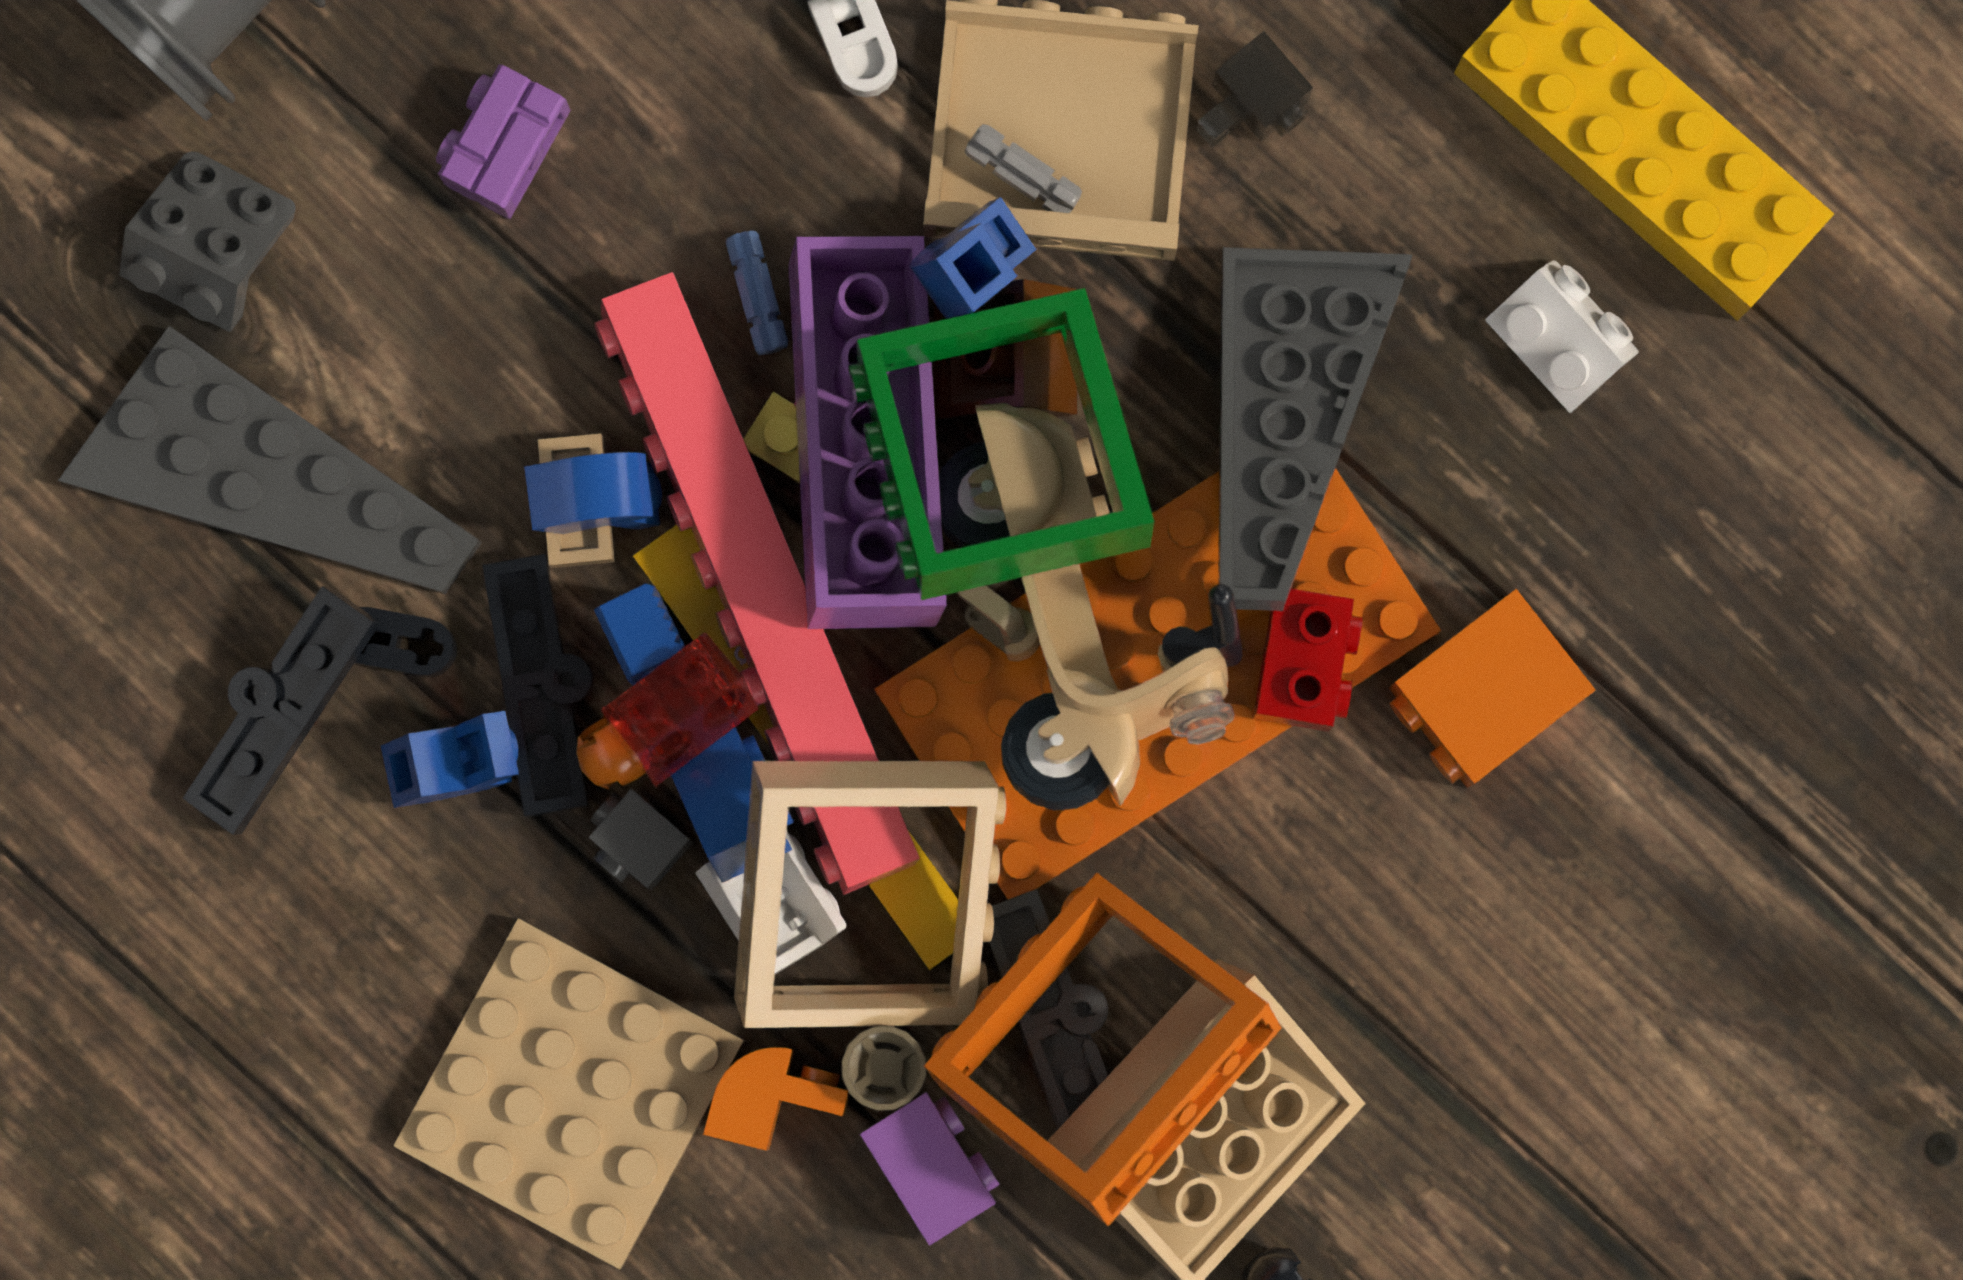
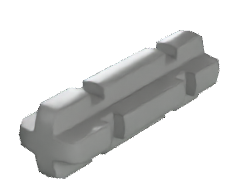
M983 124L976 130L966 145L965 153L967 157L982 167H985L987 163L995 167L992 174L1032 201H1035L1037 197L1045 201L1042 205V208L1045 210L1071 213L1081 197L1082 191L1079 186L1064 176L1060 180L1051 176L1055 171L1014 142L1010 146L1004 144L1002 140L1005 136L991 126Z

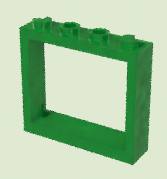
M1085 288L857 339V364L848 365L852 381V393L856 404L863 402L868 404L872 422L863 425L868 452L872 462L883 460L888 481L879 483L884 511L888 521L896 519L900 521L904 540L896 542L900 569H903L905 579L915 577L921 600L1141 550L1151 546L1154 519ZM1061 333L1113 513L936 554L887 372Z

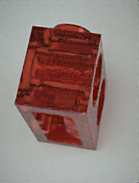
M704 632L602 708L601 712L619 743L656 787L759 708L743 676L709 635Z

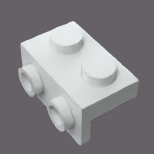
M1552 260L1537 270L1485 321L1566 410L1571 413L1621 367L1638 354V350L1631 343L1633 335L1627 325L1611 312L1604 313L1588 296L1590 288L1585 279L1568 265L1562 267L1557 261Z
M787 830L786 837L792 850L784 854L775 974L820 948L846 928V923L840 915L836 899L827 889L822 887L806 862L800 843ZM708 862L696 871L695 874L739 941L744 873L722 883L713 866Z

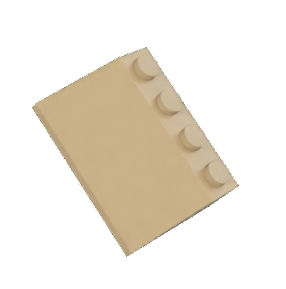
M1217 959L1215 963L1269 1004L1282 1029L1115 1218L1129 1234L1178 1280H1204L1366 1104L1255 975L1220 959ZM1196 981L1047 1142L1086 1173L1229 1011L1231 1006L1200 982Z

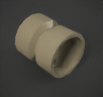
M875 1026L859 1033L848 1045L842 1060V1078L849 1093L860 1104L875 1110H894L911 1102L921 1091L927 1076V1070L924 1067L927 1058L920 1043L908 1032L892 1026Z

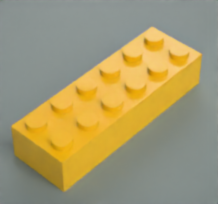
M1512 0L1463 54L1454 72L1460 80L1737 321L1758 301L1835 214L1589 0Z

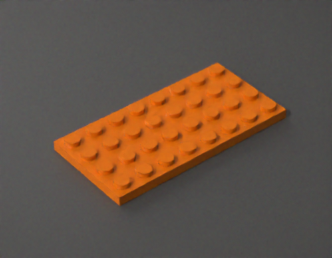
M1335 468L1291 588L1354 599L1352 616L1363 617L1361 637L1357 654H1345L1341 678L1352 680V688L1439 634L1441 629ZM1219 471L1152 513L1154 528L1149 548L1079 564L1108 668L1117 688L1121 691L1134 688L1163 673L1158 650L1159 645H1162L1165 634L1171 629L1188 627L1197 632L1212 625L1208 594L1213 586L1218 585ZM1026 593L1010 603L1015 608H1022L1031 613ZM1236 609L1243 657L1237 665L1227 667L1229 679L1227 687L1229 692L1225 698L1213 704L1219 706V709L1213 714L1195 720L1181 719L1170 727L1139 740L1140 765L1134 787L1121 806L1117 804L1108 787H1106L1097 799L1077 809H1047L1032 804L1017 792L1004 770L1001 741L1009 719L1024 703L1044 693H1053L1046 671L1048 667L1041 644L1028 659L1010 661L1003 651L970 628L874 689L919 761H985L997 786L1004 787L1006 814L1002 824H995L993 844L997 845L1000 856V873L997 885L1007 900L1040 888L1293 727L1292 725L1252 719L1270 610ZM948 806L965 833L968 806Z

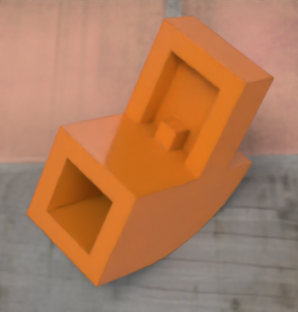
M779 1047L760 1049L737 1060L723 1074L712 1098L703 1135L767 1151L770 1149L782 1101L844 1116L850 1093L847 1089L838 1087L840 1075L803 1065L800 1077L789 1075L795 1049Z

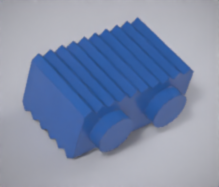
M644 584L594 609L627 680L636 690L646 687L652 693L686 677L683 668L689 666L692 657L685 649L686 645L680 638L681 634L676 629L675 622L669 615L670 612L655 586Z

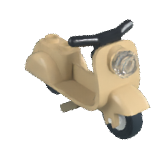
M1008 403L975 405L984 442L974 443L956 452L941 468L939 474L942 529L945 535L960 548L1110 514L1104 495L1091 497L1086 477L1098 474L1088 437L1075 440L1070 424L1052 414L1035 408H1015ZM1079 564L1022 577L1031 613L1022 608L1013 607L987 586L956 592L961 599L970 605L965 611L967 624L1007 655L1008 660L1021 661L1028 659L1041 644L1048 667L1046 671L1053 693H1044L1024 703L1009 719L1001 741L1004 770L1013 788L1032 804L1051 810L1077 809L1097 799L1108 787L1117 804L1121 806L1134 787L1140 765L1139 740L1170 727L1171 733L1174 736L1186 737L1189 744L1207 743L1223 736L1226 733L1224 726L1233 721L1235 717L1233 707L1229 703H1224L1223 698L1229 692L1227 687L1229 680L1227 667L1235 666L1241 661L1243 648L1233 591L1227 585L1218 584L1209 590L1208 604L1212 625L1197 632L1188 627L1171 629L1165 634L1162 645H1159L1158 650L1163 673L1124 691L1117 688L1110 674Z

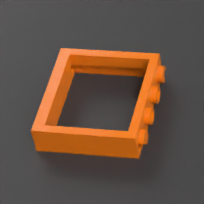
M1096 873L1085 886H1080L1069 894L1062 905L1061 913L1042 934L1033 936L1025 943L1019 953L1018 961L999 982L990 984L982 991L975 1003V1009L956 1030L950 1031L940 1038L932 1051L931 1058L924 1067L942 1091L1109 1226L1282 1027L1271 1007L1264 999L1108 880ZM1114 916L1230 1005L1231 1008L1085 1173L972 1081L969 1076L1108 920Z

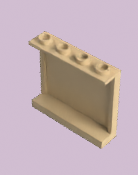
M946 0V20L930 177L923 222L924 237L943 238L989 201L1001 197L1036 248L1174 261L1178 245L1179 212L1195 46L1199 25L1185 24V17L1164 12L1151 13L1148 15V20L1123 18L1121 10L1103 6L1088 7L1085 9V14L1060 12V5L1042 0L1025 1L1022 8L998 6V0H960V2ZM983 124L991 126L1005 136L1002 140L1004 144L1010 146L1014 142L1055 171L1051 176L1057 180L1064 176L1079 186L1082 191L1081 197L1071 213L1045 210L1042 208L1045 201L1039 197L1032 201L992 174L995 167L989 163L982 167L967 157L965 153L966 145L976 130Z

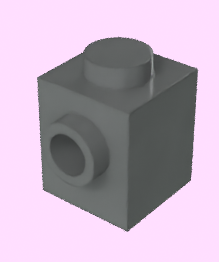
M632 789L623 798L614 792L600 806L590 820L597 828L589 838L600 847L593 858L620 882H623L631 874L651 891L694 843Z

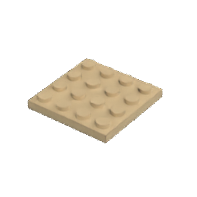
M518 918L398 1136L394 1147L610 1265L622 1269L711 1105L720 1079L733 1064L745 1040Z

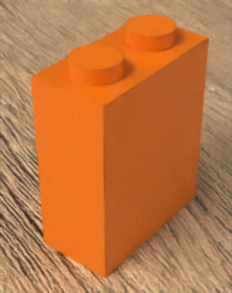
M1515 589L1394 682L1389 689L1396 698L1389 704L1399 720L1411 733L1420 728L1434 745L1435 749L1429 753V756L1442 775L1452 784L1460 779L1466 788H1469L1596 689L1519 591Z

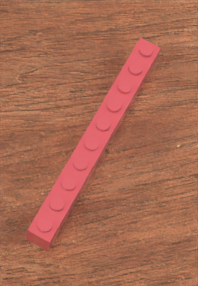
M673 272L603 298L601 300L602 320L594 322L598 338L606 356L610 358L618 355L627 377L618 380L620 390L631 415L642 412L651 435L642 439L654 471L657 474L666 470L675 493L668 495L667 501L673 518L680 531L689 528L693 531L700 551L691 554L693 565L703 588L707 590L715 586L720 596L724 610L715 613L716 619L728 647L732 648L740 645L749 668L740 671L741 679L752 705L756 707L764 704L773 727L765 730V736L775 761H879L824 630L808 629L804 582ZM898 806L795 807L803 825L811 822L814 823L823 844L814 849L821 872L828 885L838 881L843 895L916 865L920 859Z

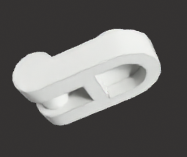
M808 1L807 4L817 31L822 39L836 77L843 88L853 95L861 97L877 96L887 90L895 80L898 65L895 48L876 1ZM859 16L864 28L842 37L838 23Z

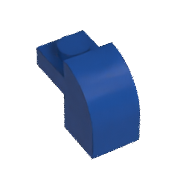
M999 197L989 201L947 236L929 244L912 260L909 267L944 318L949 319L975 312L1017 277L1013 268L1037 249L1003 199Z
M645 453L593 454L524 467L533 531L568 534L604 526L637 530L660 526L658 508L662 502V489L651 463L646 462Z
M505 711L482 714L454 727L409 733L381 745L394 808L433 802L491 789L512 782L511 777L519 774L516 763L518 759V743L515 734L508 726Z

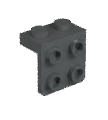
M187 152L125 227L119 276L131 281L142 291L154 293L178 305L195 318L209 321L231 332L243 316L249 277L294 219L295 204L291 199L199 152Z

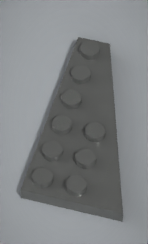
M1223 247L1221 257L1218 584H1224L1231 588L1235 597L1236 609L1283 611L1410 267L1413 254Z
M168 326L58 480L64 485L113 497L123 502L140 507L144 506L230 533L300 551L310 556L369 571L372 574L445 595L482 544L472 534L170 326Z

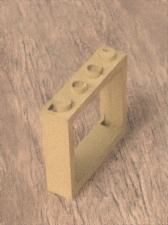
M753 761L734 999L744 1028L961 1025L975 1009V1003L979 995L988 987L987 968L984 961H981L983 942H991L994 930L993 909L991 904L987 903L989 884L998 882L1000 873L999 850L997 845L993 844L995 824H1002L1004 822L1006 814L1004 787L997 786L985 761ZM968 806L950 984L774 986L788 807Z

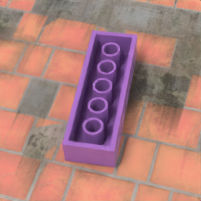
M924 236L796 237L789 261V283L808 629L936 627L946 607V595L921 600L915 577L905 579L903 569H900L896 542L904 540L899 519L887 520L879 483L888 481L883 460L871 461L863 427L865 423L872 422L867 402L856 404L848 365L857 364V339L929 323L927 291L909 267L912 260L925 249ZM932 362L889 371L887 376L937 554L943 552Z

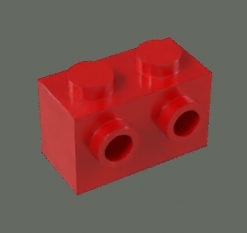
M1291 588L1283 611H1270L1252 719L1327 732L1334 727L1335 717L1346 719L1351 699L1352 680L1341 679L1345 654H1357L1363 617L1352 616L1354 599Z

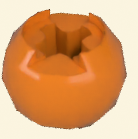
M624 711V714L617 720L612 715H609L586 728L577 738L576 754L581 771L595 785L609 789L616 781L625 786L651 770L656 764L657 744L650 727L639 716Z

